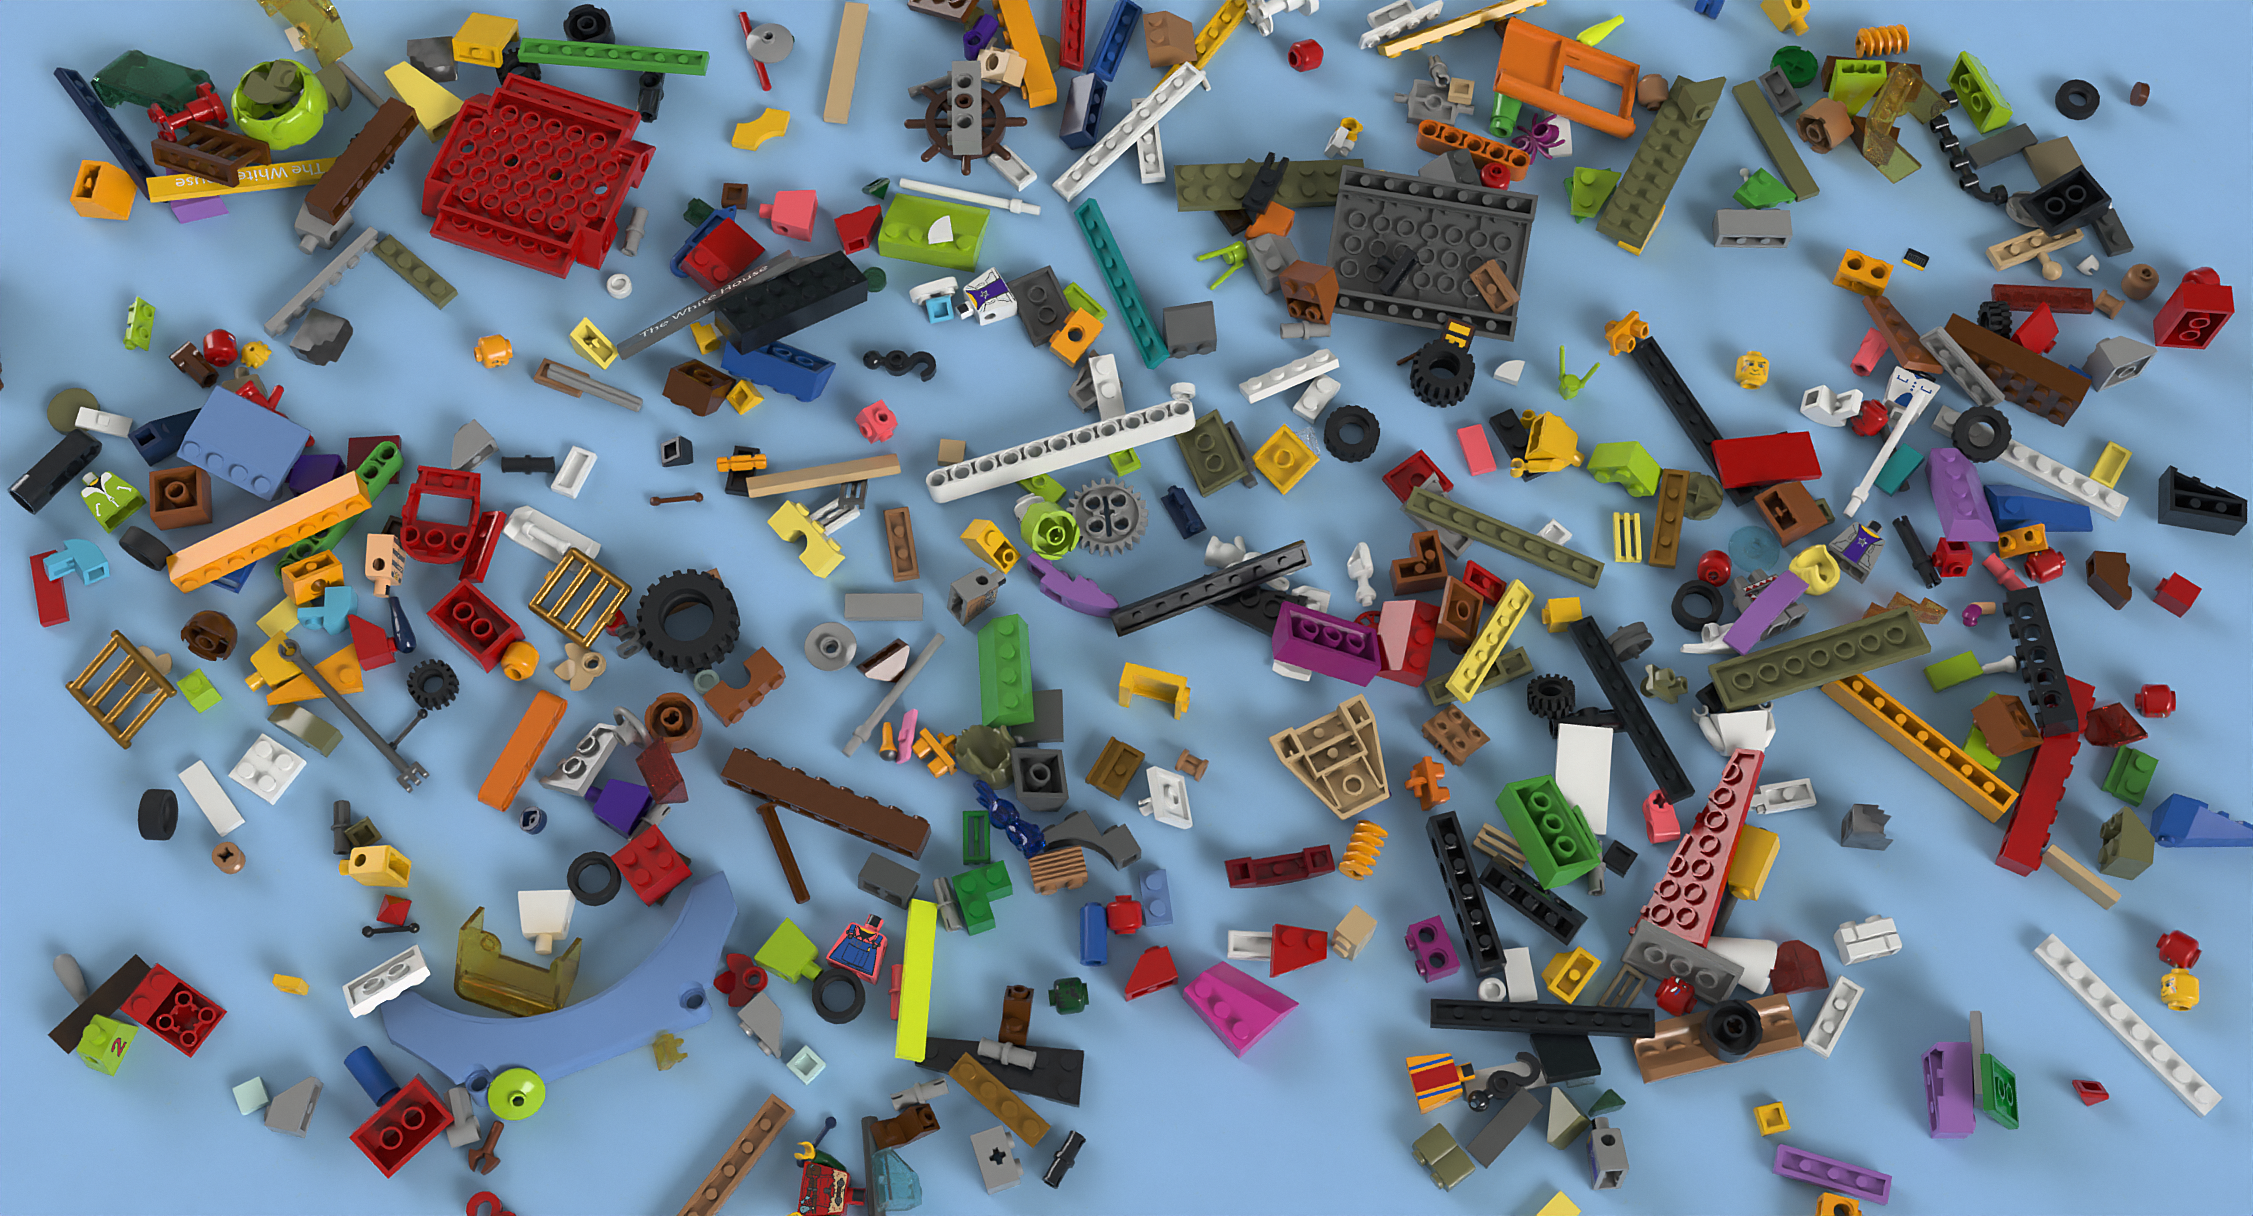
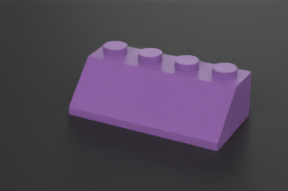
M1932 448L1925 467V473L1946 541L1998 542V532L1976 467L1957 448Z

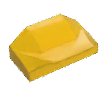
M1578 946L1571 952H1557L1541 976L1547 984V990L1564 1004L1571 1005L1597 970L1601 961Z

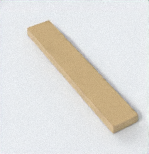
M845 2L823 115L824 122L848 123L869 12L868 4Z
M895 453L746 478L749 497L755 498L900 474L901 470Z

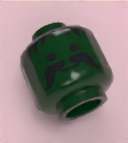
M1079 977L1057 979L1054 981L1053 989L1048 990L1050 1007L1056 1006V1011L1060 1015L1081 1013L1085 1005H1089L1087 983H1082Z

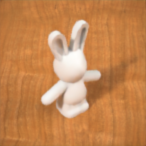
M1212 536L1206 550L1204 565L1225 569L1260 556L1262 553L1257 551L1246 553L1242 536L1235 537L1234 545L1219 541L1218 537ZM1284 577L1266 582V584L1279 591H1286L1289 588V581Z

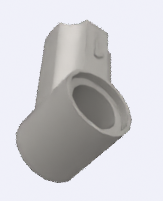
M466 1087L453 1088L443 1093L445 1104L455 1117L446 1126L451 1147L455 1148L481 1140L480 1125L476 1115H474L471 1097Z

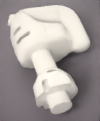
M1359 542L1347 562V569L1351 580L1358 581L1359 588L1356 592V601L1362 603V606H1370L1373 604L1372 600H1375L1377 597L1376 592L1368 583V579L1372 577L1374 569L1368 545L1365 542Z

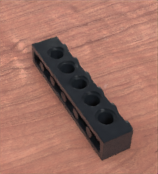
M2033 586L2006 592V602L2002 603L2005 618H2011L2012 624H2009L2011 639H2017L2018 646H2015V652L2018 662L2023 661L2025 668H2021L2024 683H2030L2031 690L2028 691L2031 706L2036 705L2038 713H2034L2037 728H2043L2045 738L2079 731L2078 716L2039 587ZM2029 616L2031 618L2023 619L2021 617ZM2029 638H2036L2037 640L2030 641V640H2027V639H2029ZM2035 660H2043L2044 662L2036 663V662H2034V661H2035ZM2042 682H2050L2051 684H2049V685H2042V684H2040V683H2042ZM2050 704L2058 705L2054 708L2047 707Z
M1454 810L1431 816L1425 828L1475 976L1480 978L1502 972L1507 964V960L1456 812Z

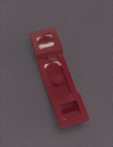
M1329 844L1303 848L1302 852L1253 860L1251 857L1224 861L1230 888H1258L1311 879L1335 871Z

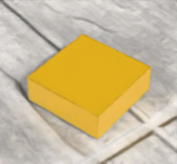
M274 974L272 984L279 991L303 996L307 995L309 985L302 978Z
M1782 1101L1758 1106L1753 1109L1762 1137L1791 1129Z

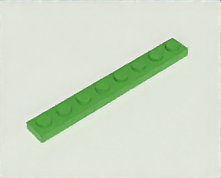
M522 38L517 55L519 62L699 76L706 75L710 59L708 51Z

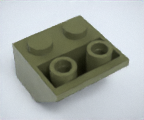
M2124 806L2101 826L2100 838L2103 839V845L2098 853V863L2101 864V874L2134 880L2153 864L2155 838L2131 808Z

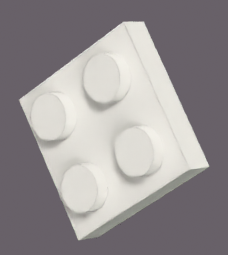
M262 733L228 776L266 802L274 805L307 762Z

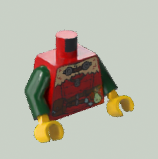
M810 1142L798 1143V1145H802L805 1148V1154L794 1153L795 1158L799 1160L808 1159L809 1162H804L798 1211L787 1216H847L848 1204L864 1206L866 1188L851 1187V1176L842 1163L832 1155L814 1148Z

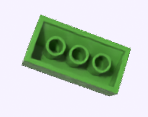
M1019 614L993 618L977 633L982 725L994 729L996 727L1000 728L1001 725L1008 727L1034 722L1028 624Z
M1551 774L1505 785L1495 803L1544 890L1567 885L1601 863Z

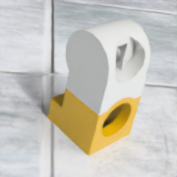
M699 322L690 325L692 335L702 355L726 346L727 338L715 326V322L702 327Z

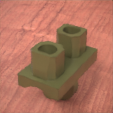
M1653 664L1645 666L1649 676L1645 677L1640 684V691L1643 696L1647 698L1659 697L1669 704L1678 703L1677 695L1688 693L1687 678L1683 676L1675 677L1674 671L1669 667L1660 669Z

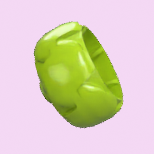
M280 58L279 60L291 61L298 66L294 74V80L290 83L289 88L295 92L294 96L302 89L304 90L295 106L291 100L282 105H264V103L255 102L242 93L251 71L269 74L275 61L261 62L246 71L240 78V83L234 89L231 96V109L234 120L239 128L248 137L268 142L270 150H286L289 147L306 143L319 132L323 125L324 114H328L329 105L324 86L311 69L292 59ZM269 111H272L275 116L271 120H256Z

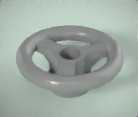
M615 707L613 715L618 726L612 730V733L616 740L624 747L633 742L641 749H649L652 746V740L641 721L625 707Z

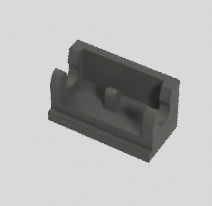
M872 852L858 875V889L907 910L909 901L914 897L919 887L917 883L921 874Z

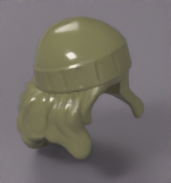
M979 724L970 726L968 730L963 729L962 735H958L954 746V753L960 768L967 773L976 775L980 783L991 790H1002L1009 787L1014 782L1010 750L1011 748H1016V743L1009 735L1006 726L1001 725L1000 729L998 727L993 729Z

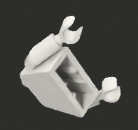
M1768 701L1766 708L1762 707L1761 704H1757L1754 710L1710 714V717H1707L1708 707L1702 705V714L1696 713L1695 708L1692 709L1691 719L1699 724L1706 739L1715 751L1720 752L1721 756H1732L1736 748L1762 750L1764 753L1765 748L1769 746L1776 732L1773 714L1771 713L1774 704L1771 701Z

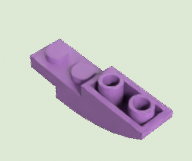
M1034 551L1027 558V569L1041 579L1040 592L1057 603L1074 611L1101 618H1111L1109 612L1119 608L1117 599L1111 594H1105L1099 590L1098 585L1090 578L1085 579L1079 574L1072 581L1068 573L1063 570L1058 571L1053 567L1050 560L1042 558Z

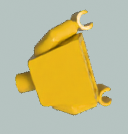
M1530 409L1523 412L1520 422L1524 429L1531 428L1525 459L1528 460V463H1524L1521 458H1514L1511 461L1510 467L1518 468L1510 470L1512 477L1518 478L1522 476L1524 470H1528L1529 473L1559 472L1570 464L1579 467L1583 463L1585 455L1576 450L1578 435L1567 426L1562 417L1555 416L1549 411L1535 416V412Z

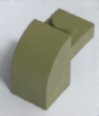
M275 60L269 74L251 71L242 93L258 103L285 104L295 95V92L289 88V85L294 80V74L298 66L291 61Z
M333 61L315 73L326 90L329 105L328 112L336 106L341 111H344L352 100L351 87L343 71Z

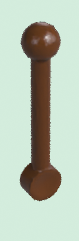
M697 492L691 496L650 498V505L658 506L661 503L692 500L701 502L703 494Z

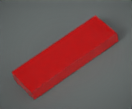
M502 511L482 512L458 580L462 581L466 578L470 583H483L507 514Z
M56 550L30 556L40 624L44 628L70 621L63 576L50 581L44 569L43 559L56 553Z

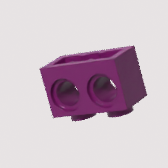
M1440 915L1409 925L1406 932L1407 935L1404 936L1405 943L1410 952L1414 951L1417 959L1415 961L1416 970L1420 977L1424 976L1426 983L1458 972L1461 965ZM1419 934H1429L1432 941L1423 942L1419 938ZM1438 958L1443 966L1439 968L1433 967L1429 959Z

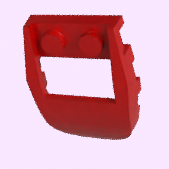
M419 465L417 468L419 473L416 483H411L408 491L409 496L406 504L402 507L401 545L409 557L420 562L433 564H452L458 562L468 554L479 522L481 473ZM421 493L472 500L468 525L459 526L416 520Z

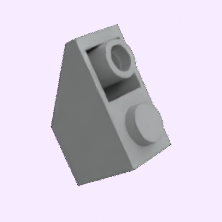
M761 991L737 1013L741 1021L738 1026L748 1037L754 1034L760 1041L757 1043L758 1047L767 1056L772 1053L779 1059L782 1056L784 1017L781 1010Z

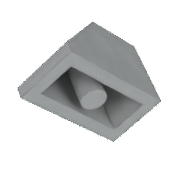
M475 419L468 424H464L454 435L451 459L452 470L472 472L499 450L494 438Z
M310 1076L274 1097L272 1104L266 1108L264 1126L273 1132L305 1139L323 1083L316 1077Z

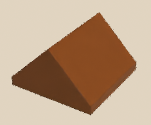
M1452 575L1447 576L1435 637L1471 645L1477 635L1484 597Z

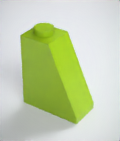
M1836 59L1828 98L1835 102H1843L1847 107L1849 119H1852L1886 82L1885 61Z

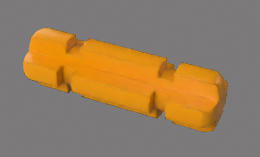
M755 454V457H751V455L731 456V459H727V456L718 457L716 465L719 472H727L729 469H732V471L753 470V467L765 469L767 467V458L765 454Z

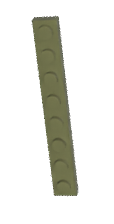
M1416 486L1412 489L1404 512L1593 589L1597 587L1605 563Z

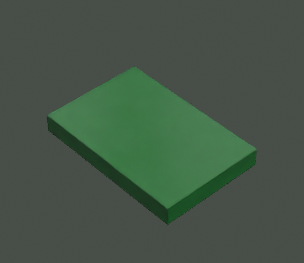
M1990 1053L1980 1054L1984 1111L2008 1130L2018 1129L2019 1118L2015 1074Z

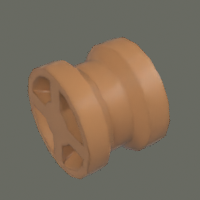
M231 842L220 843L212 852V861L226 874H235L245 865L244 853Z

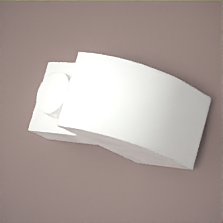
M1821 385L1805 391L1800 412L1816 423L1830 427L1846 426L1847 418L1858 415L1863 393L1858 389H1854L1837 395L1825 385Z

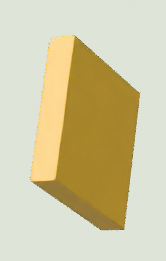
M1285 423L1252 456L1255 466L1283 495L1320 460Z

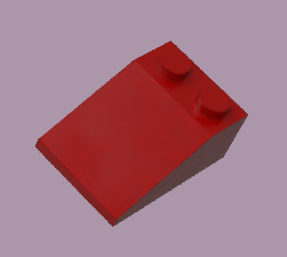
M728 217L684 258L680 269L710 294L739 278L765 251V248Z

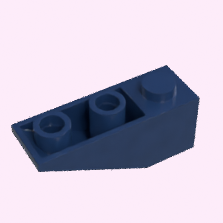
M202 408L150 421L128 434V437L151 467L179 450L187 431Z

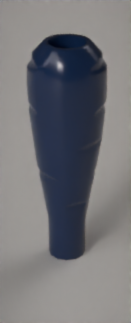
M391 597L388 602L391 609V622L396 647L402 653H411L417 646L416 637L400 605L399 598Z

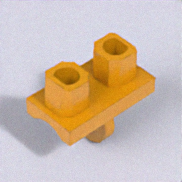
M1633 310L1622 321L1611 320L1606 323L1604 328L1606 332L1605 338L1610 343L1609 355L1612 356L1618 355L1621 351L1630 353L1636 345L1635 337L1644 339L1649 335L1648 323L1640 321L1639 312Z
M2042 523L1998 533V547L2001 559L2049 549L2045 537V526Z
M926 727L920 731L921 738L912 746V750L920 760L924 759L931 752L936 758L927 765L932 775L937 779L947 772L953 775L958 771L954 766V760L947 753L949 751L952 756H955L954 746L957 736L952 734L947 737L941 732L937 735L941 742L939 744Z

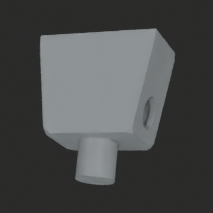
M303 202L294 224V229L302 240L298 248L308 255L312 254L316 246L327 250L332 249L354 224L349 210L333 226L311 215L305 202Z

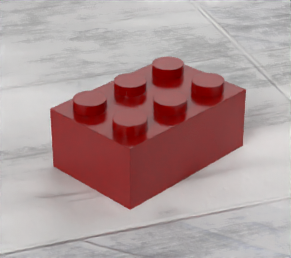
M2195 282L2181 283L2153 320L2155 346L2205 350L2235 312L2232 286L2216 283L2210 285L2196 284Z
M466 578L426 613L433 626L487 674L501 661L507 647L511 643L521 642L526 638L520 626Z

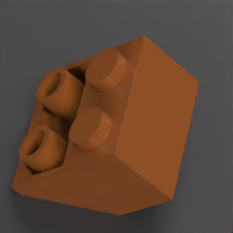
M1296 260L1278 275L1290 317L1327 325L1330 323L1339 292L1334 268Z
M1801 481L1776 484L1754 497L1757 511L1782 548L1828 523Z

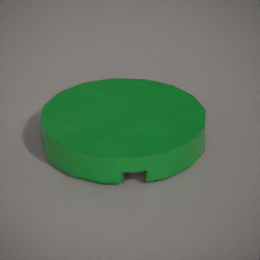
M1785 46L1779 49L1773 56L1770 64V70L1780 65L1793 89L1808 86L1815 79L1818 71V63L1815 56L1808 50H1801L1799 46Z

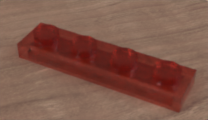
M1994 284L1991 288L1992 301L2007 302L2010 306L2009 311L2034 312L2043 301L2048 305L2051 313L2091 315L2094 311L2092 288Z

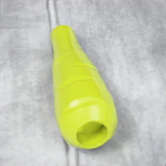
M1619 14L1613 19L1582 31L1576 37V41L1591 47L1595 46L1624 22L1623 16Z

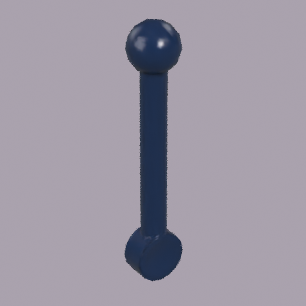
M828 1117L825 1120V1127L812 1143L814 1148L818 1146L829 1129L836 1127L837 1122L834 1117ZM797 1159V1166L804 1168V1162L808 1161V1159Z

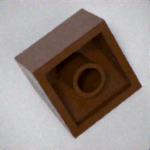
M693 359L670 368L662 395L669 398L673 404L685 406L691 409L693 414L705 417L718 410L726 396L735 386L737 380L697 359Z

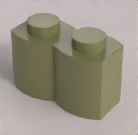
M1441 1123L1430 1129L1412 1145L1414 1150L1412 1152L1413 1158L1421 1167L1425 1165L1431 1171L1430 1179L1438 1189L1444 1188L1449 1192L1474 1173L1476 1169L1469 1157L1457 1145Z

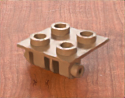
M1453 703L1424 723L1421 730L1424 733L1423 737L1435 745L1436 749L1443 746L1440 753L1443 755L1447 752L1445 757L1453 766L1457 765L1458 767H1461L1466 762L1465 758L1490 741V738Z

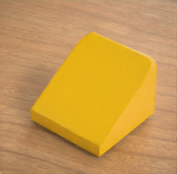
M741 379L729 392L726 399L742 415L759 404L764 397L751 382Z

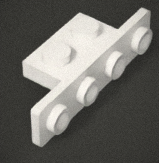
M1399 0L1368 14L1367 21L1373 30L1361 35L1359 48L1362 50L1366 47H1375L1386 38H1395L1406 29L1412 30L1426 20L1432 21L1440 15L1444 4L1443 1L1438 0L1416 10L1410 0Z

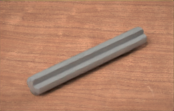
M551 364L547 371V377L627 409L639 412L642 407V398L558 365Z

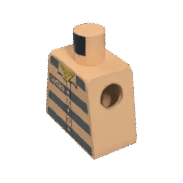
M367 535L365 576L374 583L373 595L376 597H389L390 586H399L402 582L407 553L403 549L401 541L394 535Z

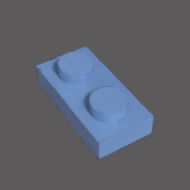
M1166 869L1139 872L1146 927L1173 924Z

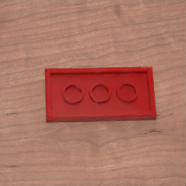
M1809 431L1714 440L1711 444L1723 489L1820 479L1822 476Z

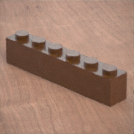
M390 97L385 104L380 106L378 112L365 124L364 129L359 135L352 139L344 153L337 157L333 166L322 175L317 185L307 193L304 202L311 215L335 226L420 123L415 108L393 97Z

